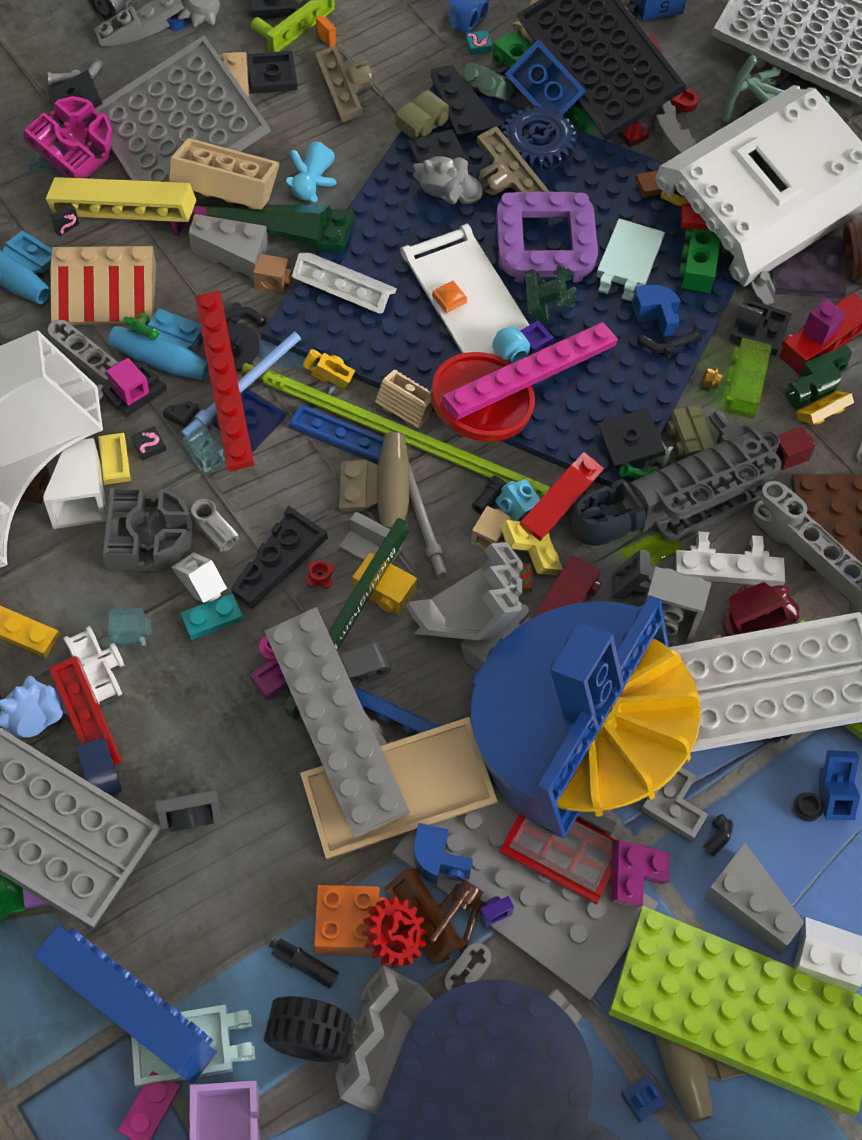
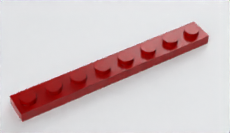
M220 290L195 296L227 468L231 472L255 466L222 296Z

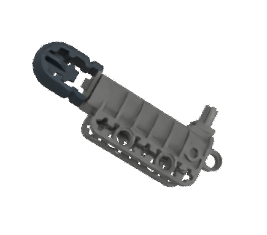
M716 410L713 415L709 416V420L719 432L717 445L630 483L620 479L611 483L609 487L604 486L583 495L576 500L569 511L568 522L571 532L580 542L591 546L608 544L627 535L629 531L634 532L639 529L646 531L652 527L659 537L667 543H676L698 533V531L701 532L753 508L757 502L762 500L761 491L755 492V489L758 487L761 490L765 483L773 480L778 475L781 468V460L777 456L776 451L780 439L775 432L768 430L758 432L750 425L744 426L741 421L732 424L722 411ZM766 440L771 441L774 446L770 447ZM764 463L767 465L772 464L773 468L771 469L769 466L763 468ZM773 489L766 490L769 496H771ZM739 495L745 499V502L738 504L732 498ZM620 502L626 513L619 516L618 511L613 505L614 503ZM712 507H714L715 509L721 508V512H711ZM695 515L700 518L701 522L693 524L687 518ZM667 527H669L671 530L677 528L676 533L673 534V532L671 531L666 532Z

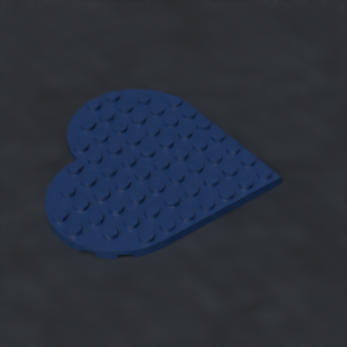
M492 979L466 983L447 991L431 1002L417 1017L403 1041L367 1140L620 1139L600 1124L588 1119L593 1099L592 1064L585 1041L570 1016L551 998L536 989L517 982Z

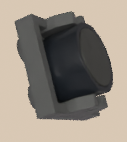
M207 785L192 788V795L182 797L181 791L161 794L162 800L155 802L161 830L170 828V832H176L214 824V819L222 818L218 791H211V787Z

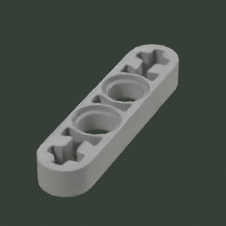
M55 320L51 322L48 326L51 342L105 386L108 385L109 380L106 371L118 362L67 321ZM75 343L84 344L80 350L71 349V346ZM92 357L101 358V361L97 364L88 363V360Z

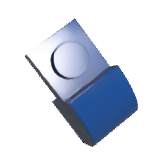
M661 285L635 287L632 305L637 321L657 320L663 339L666 336L673 337L676 327L679 326L677 314L680 305L679 297L672 290Z
M827 750L824 768H820L819 795L823 804L825 819L855 820L860 798L854 783L859 762L857 751Z
M419 823L414 841V863L420 875L436 885L440 873L445 874L446 878L453 881L469 880L473 859L444 853L448 839V829Z

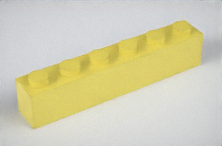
M54 177L46 196V201L52 213L71 203L76 208L78 217L189 222L196 198L190 183Z

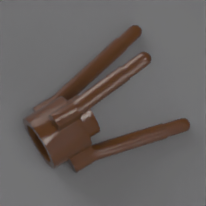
M465 879L462 880L460 885L456 884L451 893L438 905L443 911L452 901L454 902L430 937V942L434 943L460 907L466 911L473 907L463 937L468 945L478 913L485 903L480 899L483 891ZM465 945L463 948H460L461 953L465 951L467 945Z

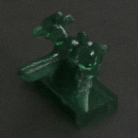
M558 265L553 272L554 275H557V278L545 282L535 269L525 272L528 312L541 324L549 322V302L559 298V301L556 303L558 307H561L563 304L568 307L576 305L574 300L576 288L572 287L570 290H567L565 284L566 280L570 281L571 277H574L575 272L565 266Z

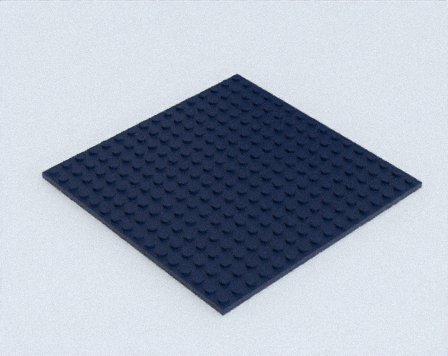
M433 84L430 91L439 97ZM473 90L502 126L504 121L509 118V115L516 114L517 110L525 111V109ZM447 120L444 125L432 129L429 135L451 130L449 121ZM530 126L523 130L522 136L528 134ZM575 129L577 144L571 156L568 155L567 161L561 159V163L558 166L553 159L551 168L544 161L541 170L539 169L538 162L535 161L531 169L550 192H582L588 195L589 201L594 208L598 256L595 269L584 276L580 282H573L572 276L525 277L524 283L515 282V277L510 276L504 270H500L498 265L499 251L496 215L502 195L516 191L513 188H507L496 195H489L486 193V190L490 188L489 186L483 189L481 199L472 204H462L459 198L455 204H450L442 198L426 193L420 186V183L413 177L415 172L413 165L416 163L408 148V140L412 138L403 131H400L346 209L354 210L355 220L344 251L318 250L315 254L397 288L395 294H389L384 312L379 314L297 280L261 332V337L263 340L278 346L293 332H296L301 340L289 350L306 358L310 350L313 349L322 355L326 353L329 356H338L344 361L345 365L355 370L352 378L378 389L381 387L382 380L393 370H397L398 373L406 375V378L414 380L415 383H419L420 386L431 391L432 381L438 368L449 358L462 353L409 264L404 261L400 249L406 245L411 247L458 230L460 226L469 224L476 241L529 325L539 321L554 337L551 345L601 322L617 337L618 341L614 347L531 385L534 392L535 405L528 424L517 435L502 440L506 444L565 469H568L585 452L604 468L595 482L609 487L611 483L620 479H624L627 483L637 479L628 476L621 477L619 474L620 469H614L598 429V423L648 408L658 434L661 437L666 427V421L669 420L671 411L675 409L739 281L732 277L729 270L734 256L723 247L720 240L716 274L711 292L706 293L681 288L682 278L678 277L681 262L685 263L686 260L681 258L683 246L688 244V241L684 240L686 228H681V206L661 199V194L643 198L635 181L637 174L656 171L664 162ZM555 134L549 136L548 144L554 141ZM477 137L459 140L458 142L469 162L468 174L479 181L480 170L493 162L477 144ZM677 190V191H674V193L677 194L678 196L684 197V195H681V194L678 192V190ZM522 217L524 251L572 250L570 225L568 224L567 217ZM618 219L665 232L646 285L667 287L679 297L680 305L677 312L679 326L676 327L673 338L690 333L695 328H698L701 332V342L695 341L675 348L669 362L664 353H655L637 343L638 336L643 333L657 343L664 342L657 320L637 321L632 301L622 299L625 285L612 282L608 294L598 291L601 278L596 276L597 270ZM462 238L454 242L445 244L443 246L434 248L432 250L420 253L418 255H415L414 257L415 259H418L420 257L465 242V240ZM648 460L631 465V467L644 470Z

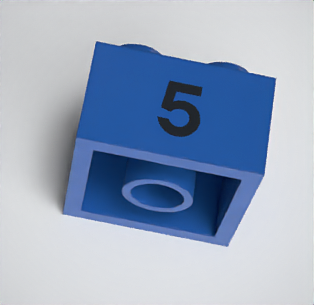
M687 0L633 1L639 5V14L643 21L684 14Z

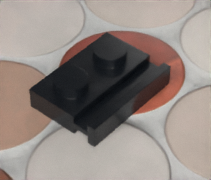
M143 361L136 365V367L147 379L149 389L147 395L127 406L110 387V384L102 388L105 398L118 411L120 410L125 418L167 390L166 384L159 380V377Z

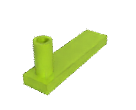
M311 0L276 27H272L259 17H256L251 23V29L267 39V49L269 52H279L314 26L317 17L321 15L326 17L334 11L335 0Z

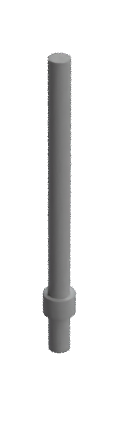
M410 466L409 496L426 544L425 552L428 560L433 564L437 578H443L447 575L442 560L444 555L440 544H437Z

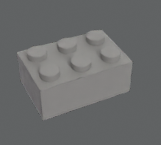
M655 567L643 605H645L650 595L660 598L668 644L679 646L692 643L705 610L711 582L705 581L698 576H687L677 573L670 568Z

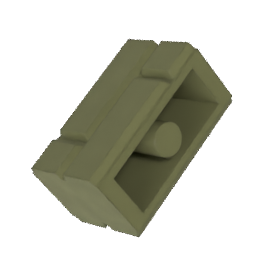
M699 405L671 411L665 426L667 435L669 437L672 436L674 439L673 447L677 458L685 459L715 445Z

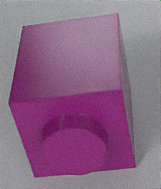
M824 299L810 311L803 332L820 345H824L838 332L846 313L828 299Z

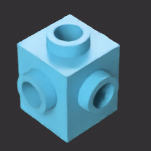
M527 479L517 483L511 481L501 488L502 493L495 500L500 509L510 516L512 521L521 522L540 501V498Z

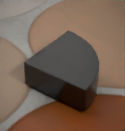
M186 402V404L176 406L170 405L162 412L163 417L185 428L199 411V405L193 402Z

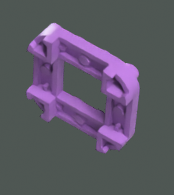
M514 192L502 195L496 215L499 251L498 265L500 270H504L510 276L515 277V282L524 283L525 277L571 276L573 282H580L584 276L595 269L598 256L593 205L589 201L587 194L582 192ZM522 217H567L568 224L570 225L572 250L524 251Z

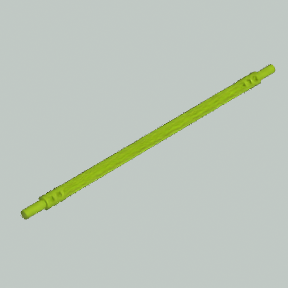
M245 363L242 367V373L247 374L255 366ZM271 370L265 371L257 378L269 387L384 435L390 432L402 433L405 436L406 444L487 478L497 476L504 480L506 484L511 481L517 483L527 479L540 500L550 489V486Z

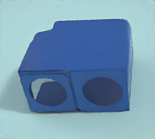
M449 0L448 3L452 4V8L446 15L450 17L448 21L452 23L450 28L468 33L487 16L490 0Z

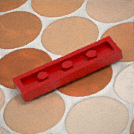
M74 656L50 667V672L81 745L105 738L114 766L123 763L79 657Z

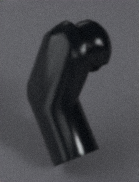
M723 814L718 815L712 822L713 827L718 831L703 846L713 857L729 842L734 826L732 820H728Z

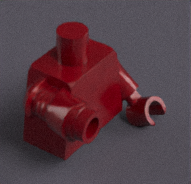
M761 582L754 586L749 584L741 586L738 593L730 596V607L726 609L722 619V626L726 637L781 627L798 621L800 618V608L788 594L789 588L784 585L770 587L766 582Z

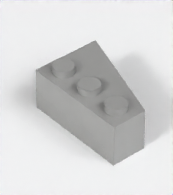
M195 214L188 232L191 252L216 264L220 262L230 267L231 271L235 273L239 271L250 276V280L254 281L253 271L259 254H266L268 247L266 226Z
M746 843L742 845L704 897V899L778 956L804 924L802 918Z

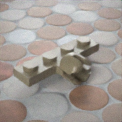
M336 45L316 52L317 62L342 123L364 115L356 92L374 85V80H371V68L366 66L369 65L367 61L360 60L345 66Z
M497 126L477 136V144L493 162L481 169L479 181L483 189L490 186L486 190L487 194L496 195L507 188H513L516 192H550Z

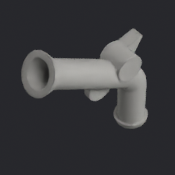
M98 59L93 61L88 70L93 79L100 69L103 68V63ZM73 70L72 73L53 74L48 72L49 86L53 83H63L82 72L79 70Z

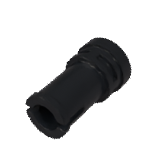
M492 476L484 487L485 490L473 502L472 508L474 511L482 515L487 506L491 507L502 493L501 488L506 485V482L497 476Z

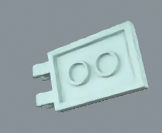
M618 219L597 270L596 276L601 278L598 291L608 294L612 282L623 284L625 287L622 299L632 301L635 287L646 285L665 232Z
M226 1005L180 1012L189 1020L186 1026L192 1021L213 1039L210 1046L217 1051L199 1077L233 1072L232 1062L234 1061L246 1062L255 1060V1049L252 1046V1042L232 1046L230 1043V1029L243 1030L252 1028L251 1014H249L248 1010L228 1014ZM131 1036L134 1085L137 1088L154 1082L186 1080ZM152 1071H154L155 1073L159 1074V1075L149 1076Z

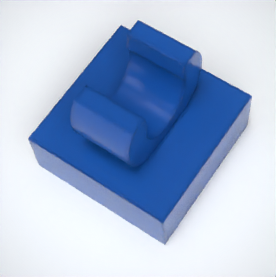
M649 1075L621 1094L639 1123L667 1104Z

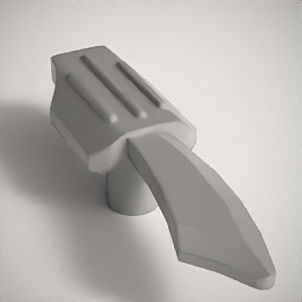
M763 271L750 284L760 303L769 306L775 303V288L769 273Z

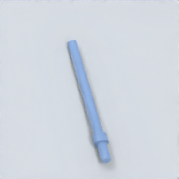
M293 332L238 381L240 392L245 390L301 340L300 336ZM215 402L206 410L202 409L195 415V420L181 431L186 439L191 438L202 427L206 428L213 422L212 418L217 414Z

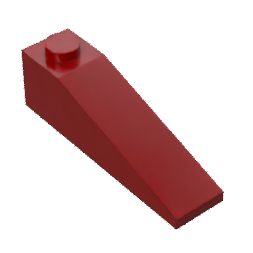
M583 452L519 524L541 541L572 508L576 500L582 497L591 487L604 468Z

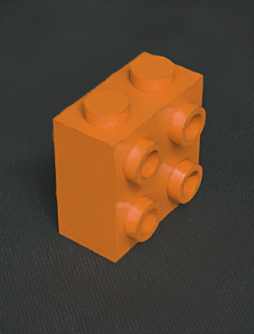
M318 885L315 955L372 956L374 949L372 947H365L369 937L362 935V931L368 930V925L363 922V919L371 916L368 912L369 908L376 906V902L385 899V897H379L380 887Z

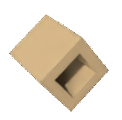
M487 506L472 530L471 544L485 550L491 543H502L505 538L500 525L506 520H511V517L500 509H493Z

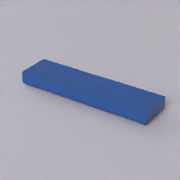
M300 404L289 422V429L378 465L383 437Z

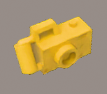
M313 349L310 350L303 362V367L312 371V376L323 382L329 381L343 390L349 384L355 372L354 369L345 365L340 357L335 355L329 356L326 353L322 355ZM317 358H319L317 365L314 367V363L316 362Z

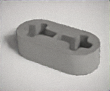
M474 943L465 949L445 977L444 988L446 992L453 989V981L451 979L458 980L463 973L467 974L464 984L479 981L483 977L491 963V953L485 945ZM472 953L476 956L478 953H482L484 964L482 965L478 962L471 970L469 968L472 960L470 954Z

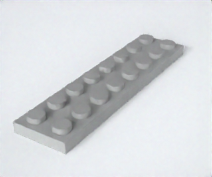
M315 607L265 630V634L354 838L409 814L410 811L318 608Z

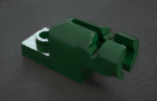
M847 345L804 363L799 378L787 384L789 388L785 389L787 399L792 407L800 408L808 404L807 399L814 402L837 390L842 379L840 372L847 368L853 353Z

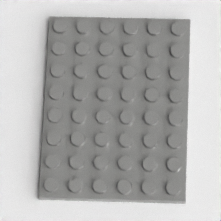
M729 0L711 36L862 106V1Z

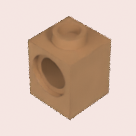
M259 254L253 271L255 288L284 293L286 284L290 285L293 273L289 269L288 259Z

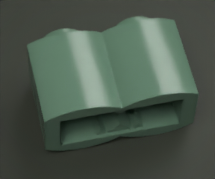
M468 62L462 74L463 79L470 87L476 88L483 94L501 101H509L515 89V85L509 78L499 75L492 69L477 63Z

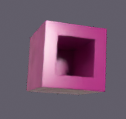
M129 358L114 364L106 371L110 387L127 406L149 393L146 377Z

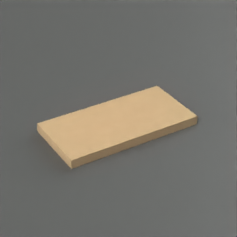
M469 717L380 746L410 813L357 838H354L324 767L320 766L300 773L327 860L415 831L419 823L433 825L498 803L485 762L475 740Z

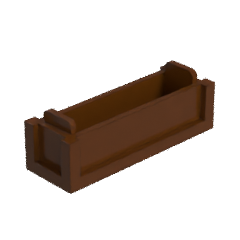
M405 869L384 889L390 898L398 897L399 902L405 899L408 900L409 909L417 907L416 918L423 917L424 919L420 924V929L427 930V934L421 935V939L426 943L423 949L434 965L445 963L450 959L449 955L452 952L463 948L467 943L464 939H460L450 922L434 943L430 942V937L445 915L418 876L420 874L418 869Z

